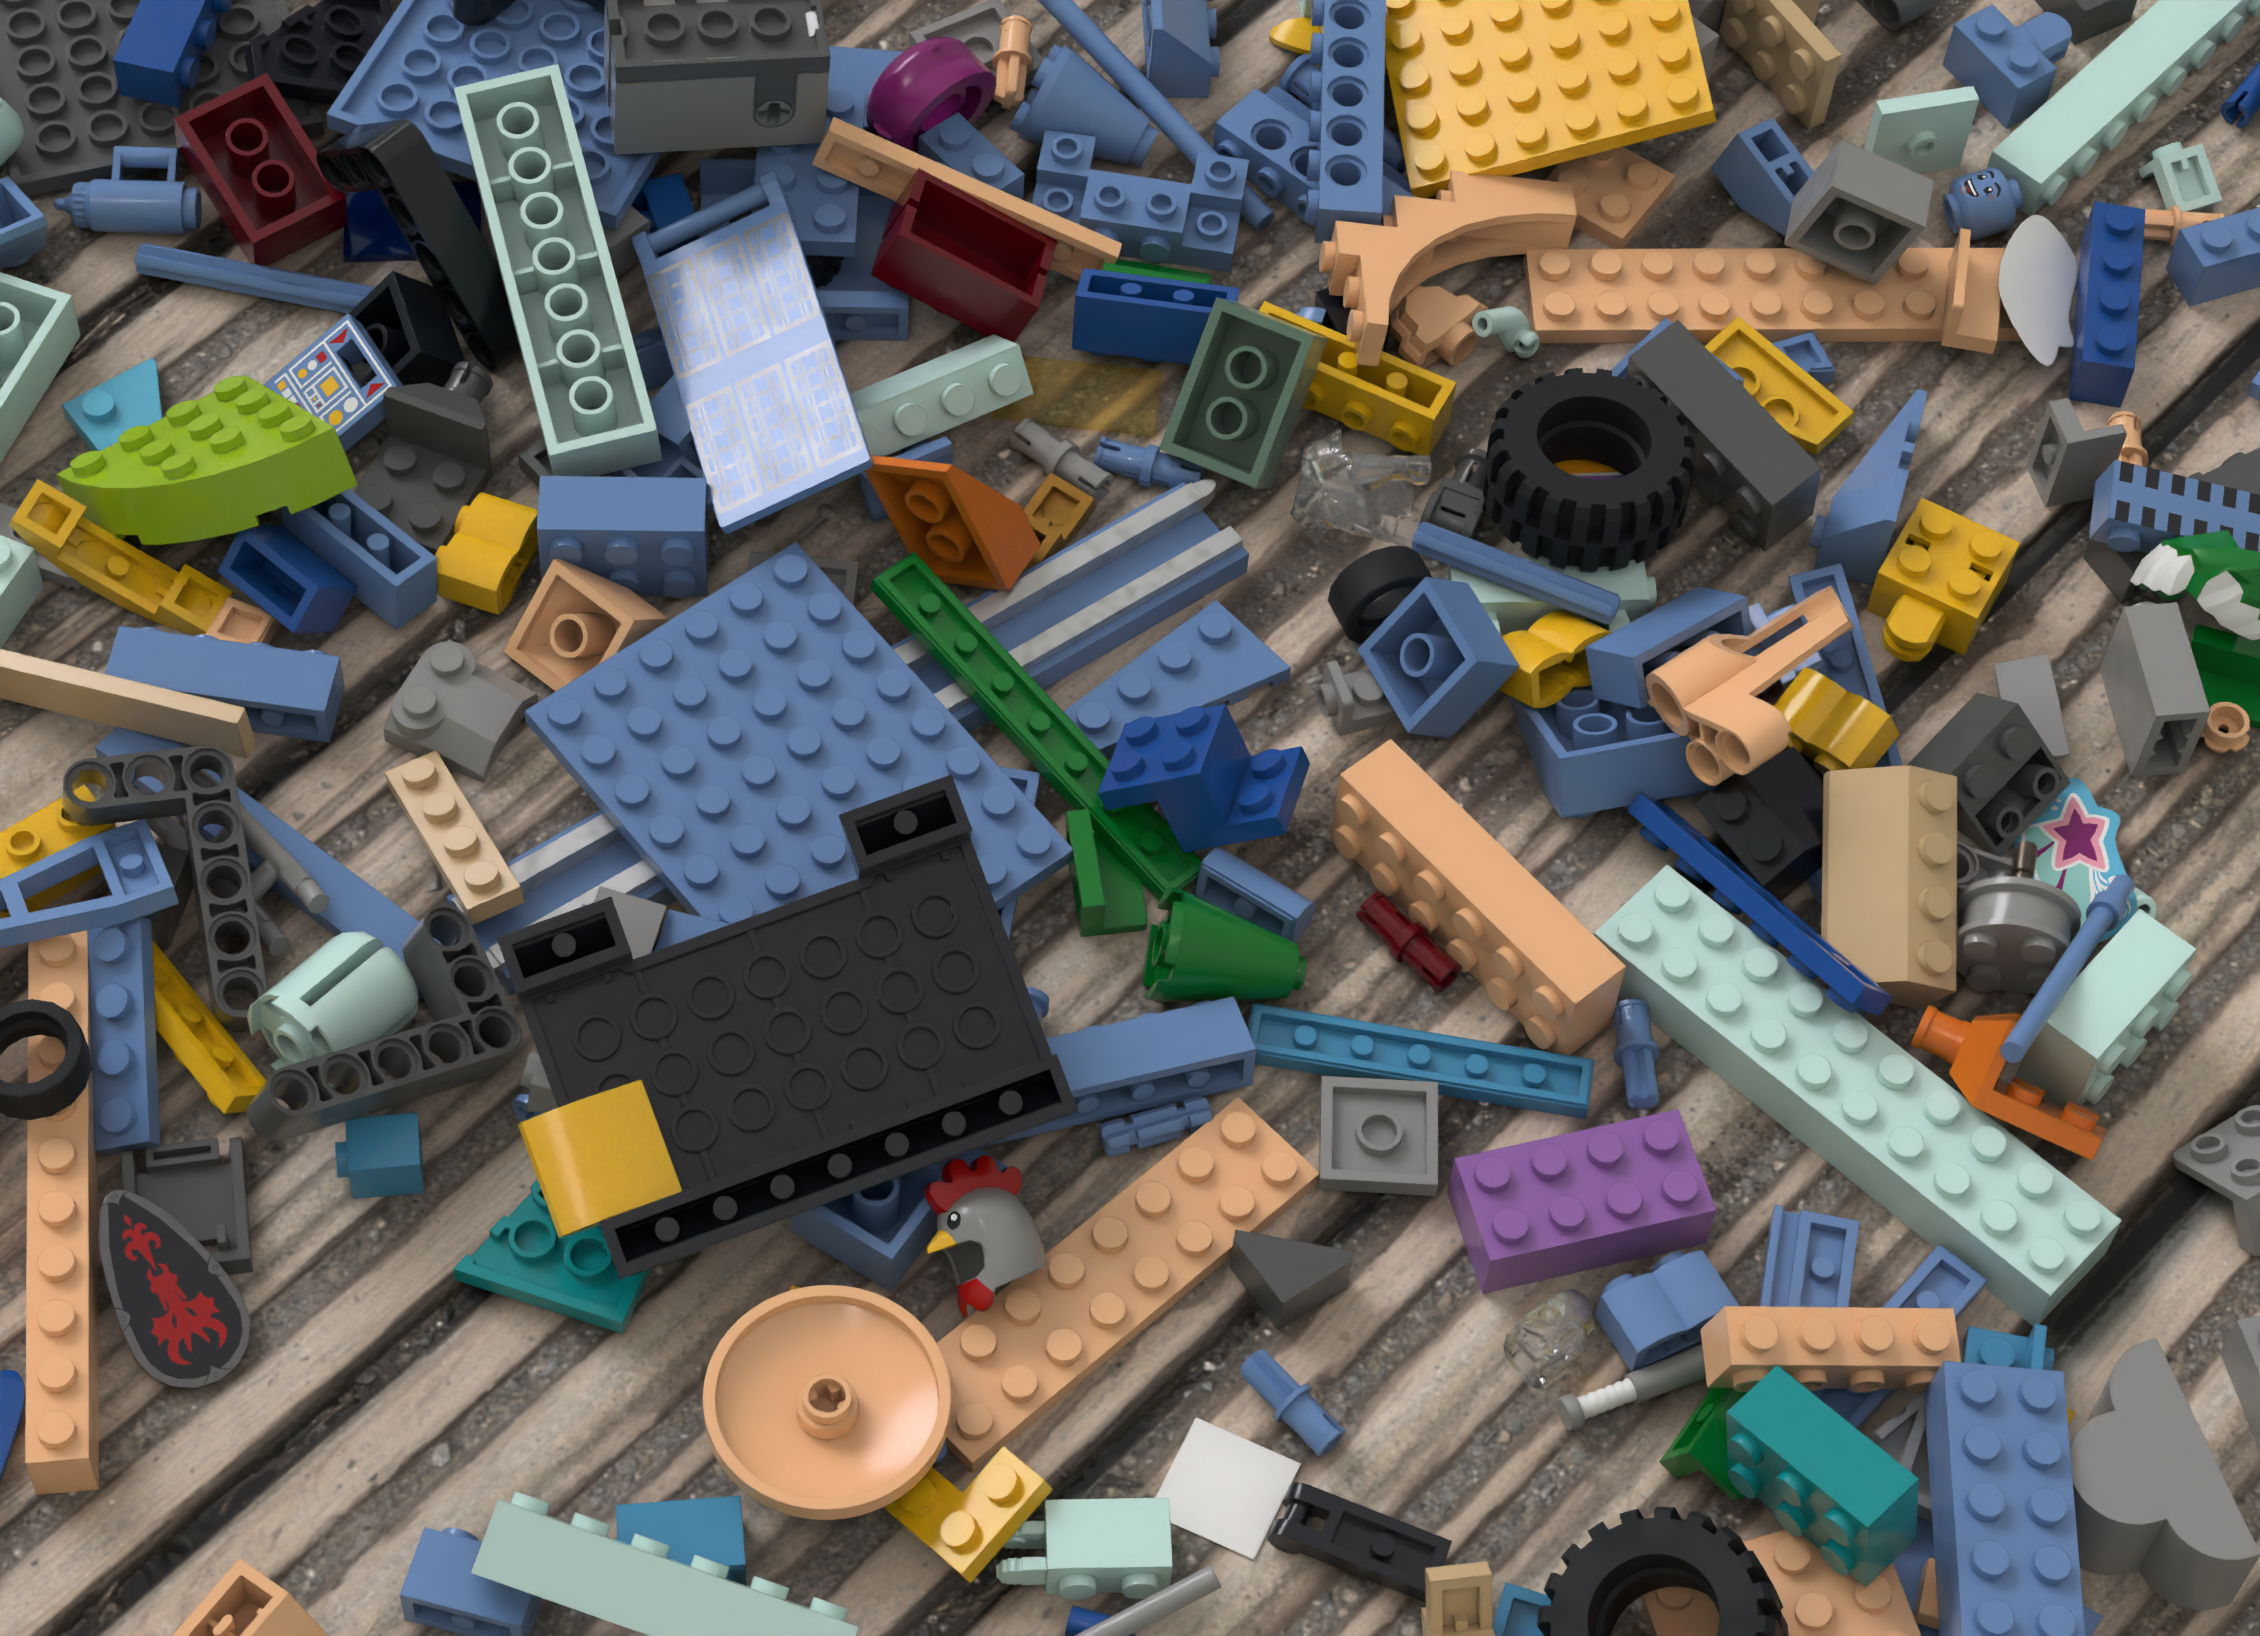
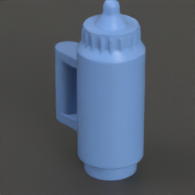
M114 146L111 179H93L90 182L74 183L69 196L57 198L54 201L55 209L66 211L71 215L74 226L90 228L94 232L186 234L188 229L199 230L202 217L200 188L188 187L187 182L178 181L180 165L179 148ZM124 167L168 169L167 181L123 180Z

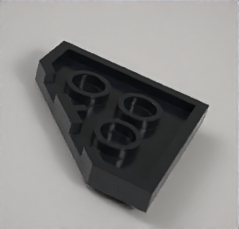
M322 0L313 7L309 4L284 19L280 28L268 36L262 33L250 41L245 54L248 82L268 73L283 98L333 105L392 17L390 0Z

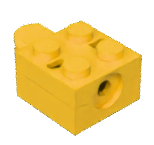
M1921 498L1879 569L1866 608L1867 611L1886 619L1882 632V645L1887 652L1896 659L1917 662L1930 652L1934 643H1937L1965 656L2007 582L2020 542L1927 499Z

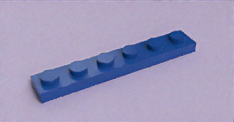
M1639 793L1627 811L1643 824L1639 831L1641 836L1662 851L1666 852L1671 848L1680 856L1675 862L1679 869L1700 883H1703L1706 879L1715 886L1716 890L1713 892L1712 897L1737 915L1744 911L1754 920L1749 926L1750 930L1768 944L1778 947L1781 943L1791 952L1787 959L1788 963L1812 980L1819 976L1830 986L1825 994L1838 1006L1854 1014L1857 1008L1878 1016L1882 1014L1893 999L1890 994L1669 805Z

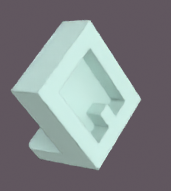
M2181 142L2160 147L2151 152L2153 160L2138 169L2141 179L2155 176L2167 210L2173 205L2178 206L2180 211L2195 212L2223 201L2202 143L2183 149Z

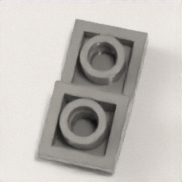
M2043 654L1994 663L1993 667L1999 698L2019 704L2055 760L2069 758L2070 751L2049 655Z

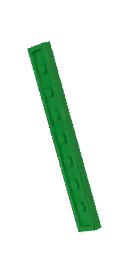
M915 552L873 578L870 587L871 591L1074 810L1089 809L1093 831L1130 871L1141 880L1142 884L1159 902L1167 888L1172 887L1187 891L1197 883L1202 860L1194 851L1183 853L1171 827L1149 803L1106 810L1098 795V791L1110 761Z

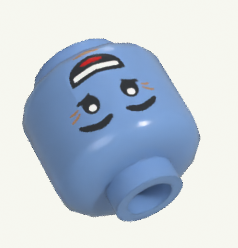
M1989 167L1955 178L1950 183L1949 193L1944 194L1942 197L1944 213L1951 231L1955 234L1960 231V228L1970 229V241L1979 240L2011 229L2015 224L2016 210L2023 207L2022 194L2017 181L2014 178L2007 180L2004 174L1995 167Z

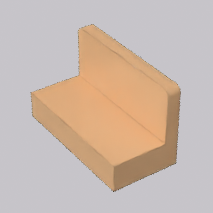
M1960 228L1948 269L1941 346L1993 354L1998 338L2001 305L1998 286L2001 260L1970 256L1971 230Z

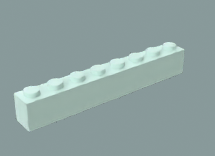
M2260 0L2157 1L1993 149L1987 168L1995 167L2004 174L2007 180L2014 178L2017 181L2023 199V207L2019 210L2029 217L2036 213L2045 203L2053 205L2062 196L2070 180L2076 175L2080 178L2084 177L2091 170L2098 155L2105 148L2113 150L2122 141L2131 124L2135 121L2139 123L2144 122L2164 94L2172 96L2180 88L2187 73L2195 67L2199 70L2204 67L2212 57L2216 46L2222 41L2226 43L2231 42L2241 30L2244 21L2251 14L2255 17L2259 16Z

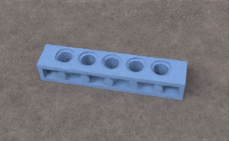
M1313 0L1311 26H1321L1320 33H1312L1310 64L1320 65L1319 72L1311 71L1309 102L1318 103V111L1310 110L1308 141L1317 142V150H1309L1307 181H1316V190L1308 189L1306 221H1315V243L1331 241L1336 221L1373 225L1381 224L1386 0Z

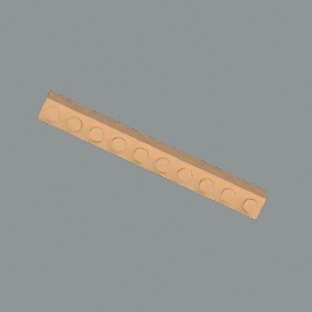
M87 930L28 942V1000L53 1002L73 1015L81 1027L89 1047L92 1066ZM44 1035L28 1037V1083L38 1082L47 1077L63 1062L66 1052L61 1040ZM93 1069L91 1070L86 1088L70 1106L49 1117L27 1120L25 1464L36 1495L99 1490L98 1152L95 1151Z

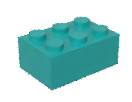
M1776 1365L1726 1412L1727 1473L1731 1483L1745 1497L1749 1499L1757 1497L1772 1509L1777 1521L1791 1535L1795 1537L1803 1535L1818 1547L1822 1557L1834 1571L1843 1576L1850 1574L1867 1587L1916 1540L1919 1478L1781 1367Z

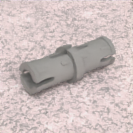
M1029 417L1020 422L1014 431L1022 435V438L1020 439L1016 435H1012L1010 438L1011 447L1021 451L1044 467L1046 476L1050 472L1095 498L1096 503L1100 502L1107 495L1109 490L1103 487L1102 484L1105 483L1108 486H1112L1114 476L1081 455L1078 445L1071 440L1061 441Z

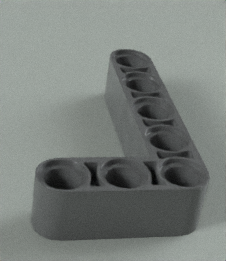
M200 745L88 758L75 762L64 775L62 805L67 816L78 824L94 826L136 821L144 818L153 819L183 815L211 1010L226 1030L241 1033L250 1030L247 1019L249 1009L243 1011L232 1009L225 1003L223 998L229 991L241 989L249 992L256 1001L267 992L235 770L231 757L224 750L216 746ZM202 769L211 770L221 777L222 782L215 787L203 788L192 780L191 775ZM151 776L163 784V789L156 794L145 795L138 792L132 784L140 777ZM94 783L100 786L105 794L99 800L86 802L79 799L73 791L81 784ZM209 824H219L226 828L230 837L220 843H211L200 835L199 830ZM216 879H227L237 886L238 893L227 899L218 898L211 894L207 885ZM235 934L245 941L247 948L238 954H227L217 947L215 941L222 935Z
M436 905L427 911L403 943L402 952L404 960L434 1022L278 1069L270 1076L248 1106L247 1116L249 1124L257 1134L271 1141L287 1140L487 1078L500 1068L521 1042L522 1029L471 922L463 912L453 906ZM458 988H460L462 991H464L466 995H464L462 992H460V991L458 990ZM483 1039H485L486 1041H488L491 1046H489L488 1044H486V1043L483 1041ZM432 1053H434V1054H436L438 1057H440V1059L442 1060V1062L439 1061L438 1059H436V1058L432 1055ZM381 1068H384L386 1071H388L392 1077H389L388 1075L383 1073ZM329 1083L338 1087L342 1094L332 1089ZM276 1098L284 1101L291 1110L281 1106Z

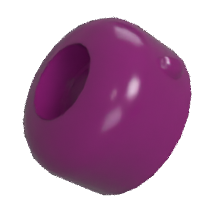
M943 36L929 38L902 52L877 78L866 102L867 125L874 135L918 154V136L959 112L973 126L994 96L997 86L996 77L964 42L956 38Z

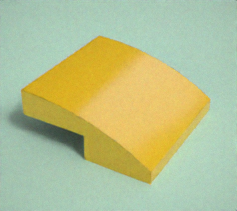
M642 1080L586 1097L518 1124L559 1238L600 1226V1221L682 1192Z

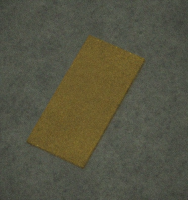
M1023 356L1034 394L992 411V419L1022 422L1029 417L1035 420L1037 424L1154 437L1162 371Z

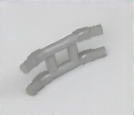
M204 769L196 771L191 775L192 780L203 788H211L219 784ZM239 801L245 842L264 860L250 875L260 941L271 955L280 956L289 949L290 941L280 930V926L274 918L257 903L261 897L280 878L313 914L325 911L329 906L330 900L308 870L301 863L297 862ZM171 816L146 820L149 828L167 846L188 851L185 828L180 826ZM223 827L210 842H223L230 837V834ZM216 879L208 884L220 898L227 899L238 893L237 886L227 879Z

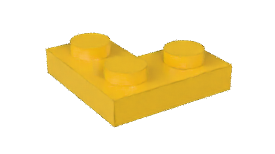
M1003 1446L963 1492L931 1467L927 1474L911 1490L883 1508L971 1583L1053 1489L1042 1477Z

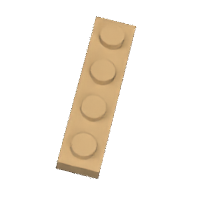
M436 750L384 772L389 789L472 925L525 903L521 886Z

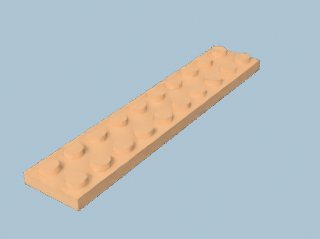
M1794 248L1544 249L1526 251L1523 264L1531 331L1539 336L1540 343H1639L1665 317L1672 323L1678 319L1700 343H1709L1738 316L1769 342L1781 341L1811 331L1814 332L1819 342H1941L1948 269L1954 248H1907L1877 284H1873ZM1969 248V255L2002 260L2006 248ZM2001 300L1997 341H2022Z

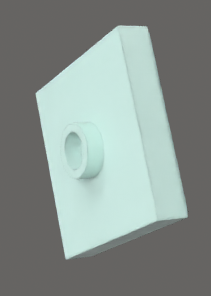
M1974 86L1877 101L1864 149L1917 173L1959 167L1979 103V97Z

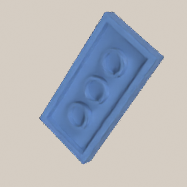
M828 89L825 133L833 117L864 130L866 91ZM820 143L757 147L754 185L761 182L759 176L772 170L776 171L786 191L787 202L804 254L855 257L860 186L812 165ZM769 202L752 209L751 214L770 206Z

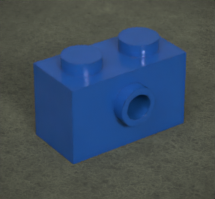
M259 525L238 532L217 570L255 601L264 612L272 615L293 633L333 632L358 587L282 525Z

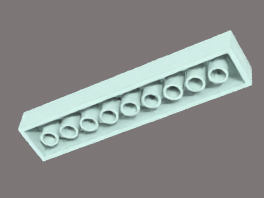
M1669 865L1660 870L1593 934L1626 966L1619 991V996L1622 999L1637 998L1647 1002L1652 1023L1934 1248L1939 1244L1986 1278L1987 1282L1984 1288L2032 1326L2040 1324L2106 1254L2122 1221L2120 1218L1986 1113L1972 1107L1963 1095L1856 1012L1854 1014L1849 1013L1834 1003L1825 994L1827 991L1825 987L1796 970L1788 963L1784 955L1759 938L1747 926Z

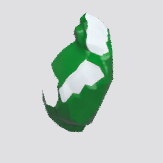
M2228 530L2162 540L2156 548L2141 560L2130 580L2139 589H2149L2165 600H2176L2183 595L2190 596L2210 618L2221 626L2250 640L2260 639V552L2240 549Z

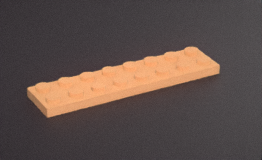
M1239 1097L1234 1099L1217 1113L1210 1122L1201 1126L1045 1254L1046 1266L1013 1280L995 1295L994 1302L988 1311L981 1312L976 1310L970 1317L937 1342L947 1365L951 1386L950 1422L945 1439L947 1449L971 1473L975 1472L1003 1446H1006L1231 1258L1235 1229L1257 1234L1262 1232L1318 1185L1320 1172Z

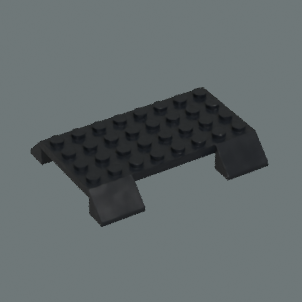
M952 774L839 814V820L857 879L633 959L612 897L496 937L557 1107L559 1108L586 1097L642 1080L681 1185L682 1192L599 1222L620 1280L1078 1111L1057 1054L1052 1055L971 841L972 827Z

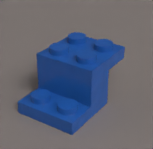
M1226 704L1206 708L1195 706L1185 709L1181 713L1156 718L1144 716L1130 723H1125L1099 788L1098 795L1106 810L1158 801L1183 853L1286 834L1310 762L1302 746L1284 750L1269 749L1258 755L1251 756Z

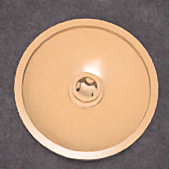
M843 1285L802 1287L780 1293L753 1307L740 1317L720 1340L711 1357L704 1380V1424L708 1441L719 1465L727 1476L751 1498L771 1509L794 1517L814 1520L846 1519L861 1516L891 1504L905 1495L927 1474L936 1461L948 1432L951 1412L950 1378L946 1362L936 1341L925 1326L902 1306L879 1294Z

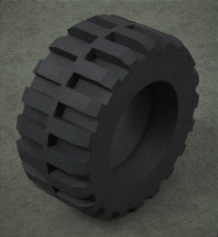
M1582 368L1567 369L1564 375L1556 376L1554 372L1542 375L1535 379L1534 386L1528 382L1514 391L1511 398L1501 404L1496 412L1495 421L1491 423L1482 481L1483 496L1487 500L1486 509L1494 523L1500 524L1499 530L1512 544L1517 541L1522 544L1521 550L1536 560L1539 556L1545 557L1550 560L1551 566L1565 569L1566 565L1580 567V572H1596L1598 567L1606 566L1609 567L1610 571L1624 569L1629 566V561L1633 559L1638 564L1655 555L1656 548L1660 550L1672 541L1676 530L1682 526L1686 515L1697 456L1694 452L1696 444L1690 428L1685 425L1686 419L1675 405L1667 406L1668 399L1665 395L1654 387L1650 390L1643 388L1641 380L1626 375L1625 379L1612 376L1611 370L1598 368L1596 373H1583ZM1566 460L1595 461L1614 468L1624 476L1608 480L1585 479L1559 469L1554 463Z
M1656 1507L1654 1509V1518L1647 1519L1643 1518L1639 1509L1620 1513L1622 1524L1608 1530L1602 1521L1589 1529L1587 1532L1591 1536L1592 1541L1582 1549L1573 1543L1561 1556V1559L1567 1566L1563 1575L1555 1572L1550 1574L1544 1592L1551 1600L1550 1606L1543 1605L1539 1607L1537 1627L1544 1636H1611L1613 1628L1623 1611L1642 1595L1665 1587H1686L1705 1593L1714 1602L1720 1616L1717 1636H1789L1788 1624L1781 1613L1783 1605L1777 1591L1753 1551L1747 1550L1741 1537L1727 1526L1717 1529L1711 1517L1695 1511L1689 1513L1687 1519L1684 1520L1680 1517L1675 1507Z

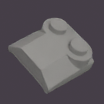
M453 641L440 642L432 645L423 653L395 695L383 728L385 741L419 756L436 750L447 768L484 783L488 777L489 769L523 719L525 710L537 702L538 696L534 691L477 663L474 654L465 645Z

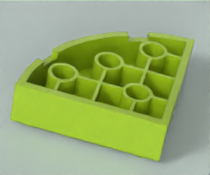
M247 375L231 376L221 380L214 386V391L196 401L188 400L172 406L166 412V417L149 426L141 425L126 430L119 436L118 442L101 451H89L77 456L71 461V467L56 474L65 495L87 507L82 517L112 533L117 540L118 538L123 540L126 537L125 535H138L142 545L191 542L240 532L259 526L257 515L285 506L288 507L290 514H294L330 499L358 485L333 426Z

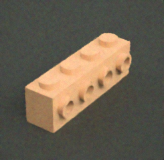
M1724 1306L1700 1329L1707 1388H1733L1739 1392H1748L1778 1365L1811 1392L1825 1388L1849 1389V1391L1856 1393L1873 1392L1880 1389H1906L1910 1393H1921L1928 1387L1943 1361L1961 1362L1954 1308Z

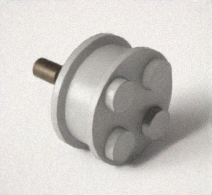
M2020 841L2017 843L2011 876L1992 877L1976 881L1965 887L1957 896V925L1959 929L1957 930L1956 971L1966 978L1967 985L1974 990L1981 992L2001 990L2017 994H2037L2080 930L2081 911L2072 897L2053 885L2033 879L2038 848L2032 842Z

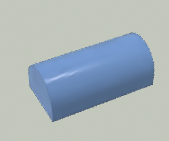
M1220 846L1215 847L1201 862L1195 896L1295 943L1303 936L1316 909L1314 902Z

